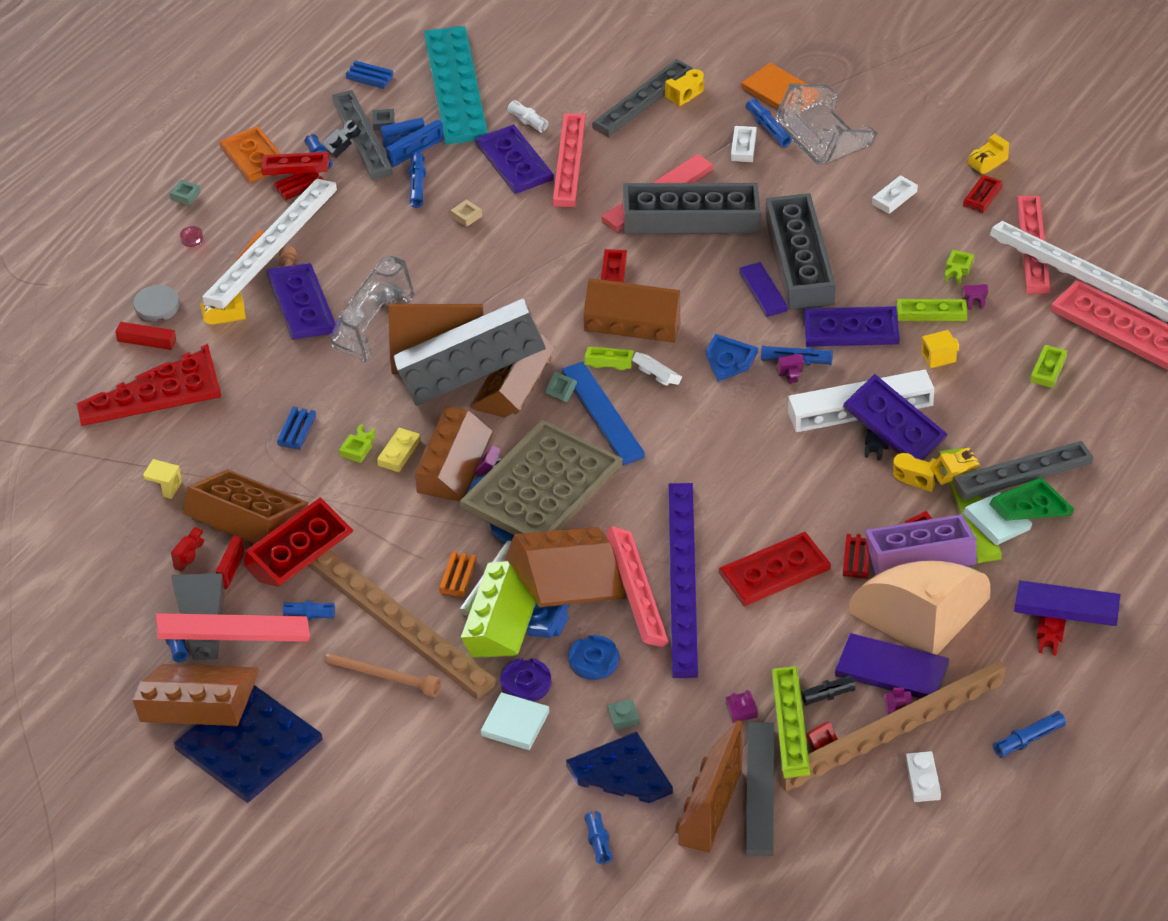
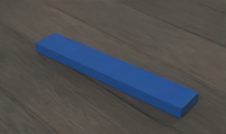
M584 362L562 368L563 375L577 381L573 392L615 455L623 458L622 465L624 466L645 458L644 450L587 366L584 365Z

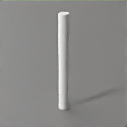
M506 541L493 562H504L506 560L511 541ZM483 576L459 609L462 615L467 616L469 614Z

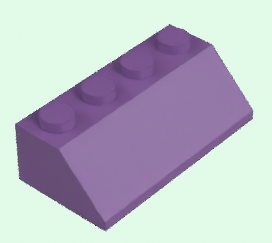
M962 514L865 530L872 567L876 575L895 566L918 561H945L964 566L977 564L976 537Z

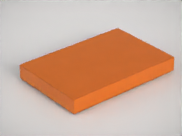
M768 63L741 82V89L788 116L818 96L816 88L772 63Z
M258 126L219 141L220 148L249 183L268 176L262 175L261 171L263 155L281 154Z

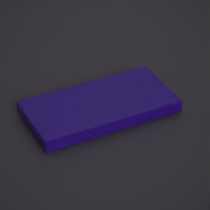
M514 124L475 138L477 147L514 194L554 180L552 171Z
M311 263L267 269L268 280L292 340L337 333L336 323Z
M896 306L803 309L806 347L895 345L900 342Z
M876 374L872 375L843 404V408L898 454L908 453L916 459L924 460L948 435Z
M1019 580L1014 612L1117 626L1121 594Z
M850 633L835 669V676L844 678L851 675L854 681L893 691V688L904 687V692L911 691V696L923 698L940 689L949 665V658Z

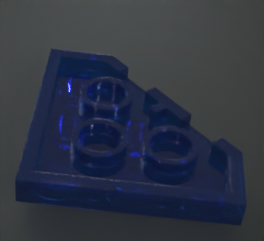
M637 731L566 760V767L579 786L587 788L589 785L603 788V792L622 797L625 794L639 797V801L651 803L673 794V786Z

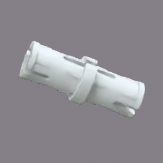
M516 100L509 104L507 111L518 117L523 124L532 126L540 133L547 129L548 121L537 115L532 108H527Z

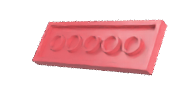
M1078 279L1051 304V311L1168 370V324Z

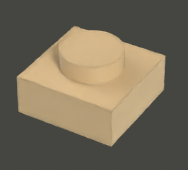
M467 199L450 210L451 217L465 227L482 217V209Z

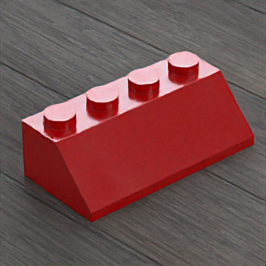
M319 497L247 549L243 565L259 582L279 587L352 534L353 529Z

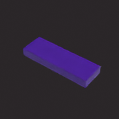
M761 262L740 267L739 274L766 317L788 310V305Z

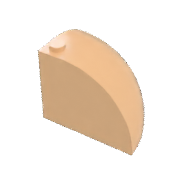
M918 561L890 568L862 585L851 598L849 613L912 649L938 655L990 599V582L984 573L952 562Z

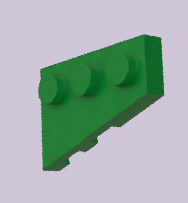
M1042 477L997 495L989 503L1005 521L1071 516L1075 510Z

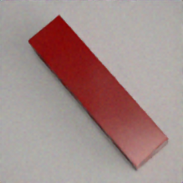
M120 321L115 331L117 342L172 350L176 342L175 330Z

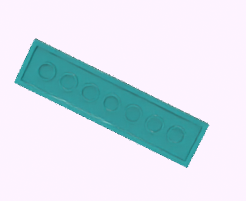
M466 26L424 31L440 120L443 123L445 145L475 141V138L488 134Z

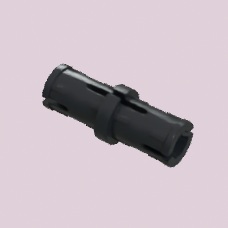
M851 675L831 682L825 680L822 681L821 685L801 690V696L806 706L825 699L830 701L834 699V696L855 691V683Z

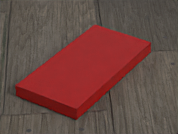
M805 531L719 568V574L742 605L746 606L831 570V563Z

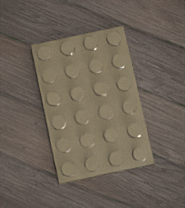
M542 419L460 500V508L513 535L561 530L622 466L623 458Z

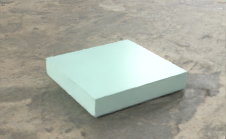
M1000 492L965 507L963 514L995 545L1027 532L1032 527V523L1028 519L1005 521L989 505L992 498L1000 495Z
M501 692L481 729V736L530 750L549 714V706Z

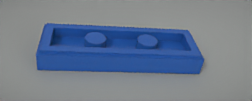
M437 119L386 147L387 159L391 167L393 168L408 160L413 153L422 152L444 140L443 123Z

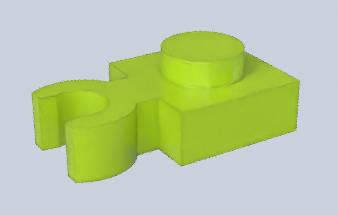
M952 250L946 263L944 282H948L950 278H956V285H960L962 275L968 276L974 263L975 255Z
M359 425L357 435L350 434L339 449L340 457L362 463L372 448L371 441L376 437L375 428L372 427L369 432L364 433V425Z

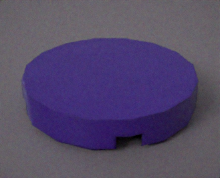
M523 658L516 659L508 663L501 672L500 685L503 693L532 702L543 698L549 692L552 684L549 668L537 659L530 658V661H523Z

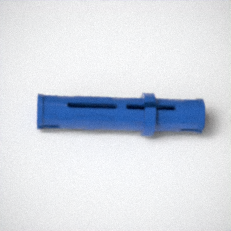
M752 98L746 103V109L755 117L754 119L757 124L762 125L781 147H787L791 143L792 137L771 116V112L764 108L757 99Z
M420 152L411 155V167L408 172L410 177L409 204L414 208H419L424 203L423 191L426 169L424 167L425 157Z
M762 345L761 360L778 361L781 357L802 354L805 365H811V363L832 365L833 350Z
M1055 711L1021 730H1013L1008 737L994 742L993 750L997 756L999 755V758H1003L1013 751L1023 750L1031 742L1064 727L1066 719L1060 711Z

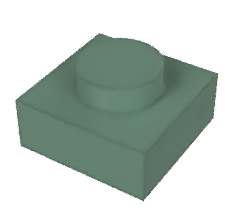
M180 180L170 192V199L190 206L201 193L200 185Z
M555 371L545 393L568 403L577 381Z
M633 699L607 704L608 714L614 731L640 725V719Z

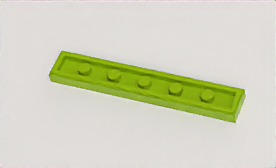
M964 448L940 451L939 456L948 452L953 454ZM943 467L944 472H945V475H946V474L948 473V471L946 470L945 467ZM952 481L949 482L959 514L963 515L976 537L977 563L1001 560L1002 553L999 544L995 545L963 514L965 507L982 500L981 496L963 500L953 486Z
M797 666L772 669L783 776L784 778L809 776L810 767Z

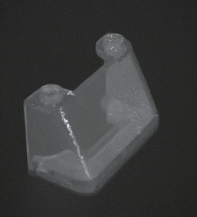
M790 84L777 111L776 121L815 163L829 164L871 146L877 132L869 125H862L858 130H852L834 113L838 98L833 89L826 85Z
M387 256L379 261L342 311L330 335L333 348L364 362L367 361L372 353L370 348L366 346L368 342L367 336L362 334L366 326L383 303L387 305L395 304V301L404 299L409 303L415 295L404 260Z

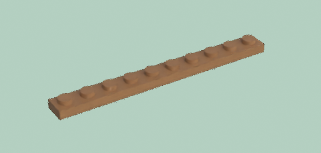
M328 550L308 565L323 579L477 700L496 686V679L331 550Z
M998 660L808 754L809 776L784 778L783 768L781 767L780 785L785 791L794 787H800L806 781L816 776H822L828 770L838 765H844L854 757L866 754L871 749L883 743H888L893 738L905 732H910L925 722L933 721L937 716L947 711H953L959 705L969 700H975L981 694L991 689L999 688L1004 684V664Z

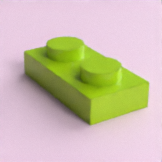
M1044 345L1031 374L1030 382L1054 388L1067 358L1068 350Z
M588 347L584 365H591L593 368L614 367L617 370L631 369L634 350Z

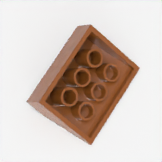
M389 304V343L392 374H399L394 355L484 316L483 304Z
M227 469L187 487L183 514L192 517L194 521L212 525V528L215 530L231 533L232 536H239L241 539L250 541L254 545L307 507L309 502Z
M599 527L514 534L506 559L539 607L623 599L626 594L611 544Z
M162 664L140 682L133 697V703L140 722L238 726L260 670L259 667Z
M739 720L711 747L708 757L704 756L702 759L700 777L696 776L693 781L692 797H687L684 804L685 814L683 818H678L675 833L679 834V845L708 853L711 851L742 772V721Z

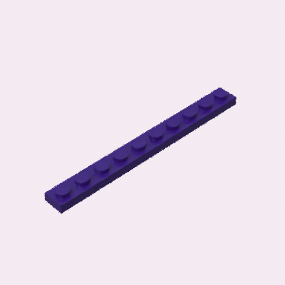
M668 483L672 678H698L693 483Z

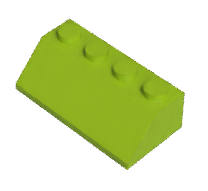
M508 561L490 562L487 564L461 635V639L472 658L518 655L536 601Z

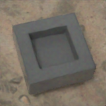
M394 109L372 110L373 131L381 130L380 126L395 123Z

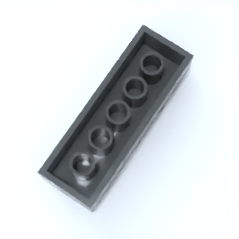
M623 183L624 234L759 233L761 211L758 183Z
M811 194L766 198V222L789 310L835 305V281Z
M523 298L394 355L397 370L417 406L546 349Z

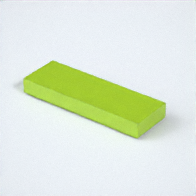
M897 299L898 321H967L966 299Z

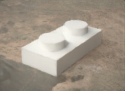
M735 126L731 161L753 162L757 127Z
M900 175L872 197V205L890 214L917 192L918 185Z
M636 352L632 361L639 364V370L649 375L653 373L657 376L655 379L666 386L669 383L678 385L682 379V376L649 355Z
M932 751L906 754L905 761L914 802L941 800V790Z

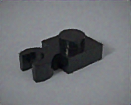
M349 120L341 131L337 128L322 144L337 158L352 144L350 139L357 137L361 130L352 120Z
M868 428L865 437L864 456L868 458L871 452L877 453V460H881L883 449L888 450L889 445Z

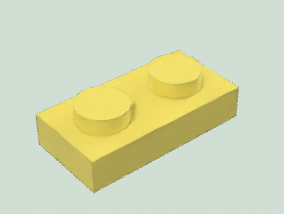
M399 427L377 458L378 466L400 472L420 443V434Z

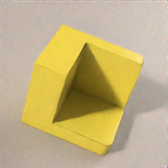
M155 459L151 461L143 474L145 480L160 483L163 497L169 499L173 498L182 483L178 465Z

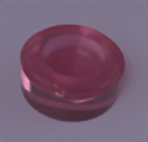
M196 226L184 228L180 232L181 243L187 247L200 245L203 241L202 230Z

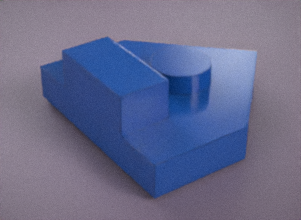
M714 334L705 353L717 382L748 371L758 353V347Z
M536 603L526 630L528 635L551 638L552 635L559 636L569 619L566 610L570 604L539 607Z

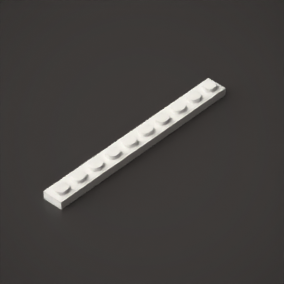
M316 179L202 296L203 303L224 309L337 191L336 183Z
M1004 221L992 227L990 236L996 238L998 242L1009 244L1015 247L1017 251L1035 257L1041 263H1048L1062 273L1071 274L1076 279L1089 283L1102 292H1108L1116 296L1122 302H1128L1137 306L1140 311L1149 312L1157 316L1159 320L1168 322V300Z

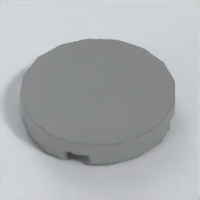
M149 286L138 292L134 298L135 312L138 317L145 321L158 322V319L162 318L167 320L175 315L180 308L179 296L169 286Z

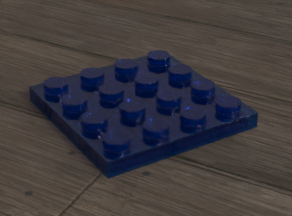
M254 685L238 726L196 724L175 741L174 746L175 750L245 802L249 803L320 743L323 738L320 731Z

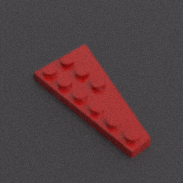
M208 343L201 346V350L196 353H185L182 355V359L174 363L166 362L135 376L136 380L128 384L122 382L116 385L115 390L108 393L100 392L76 403L81 426L220 398L221 392Z

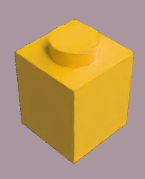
M949 330L922 336L921 354L930 369L956 362L959 343L956 338L952 337Z

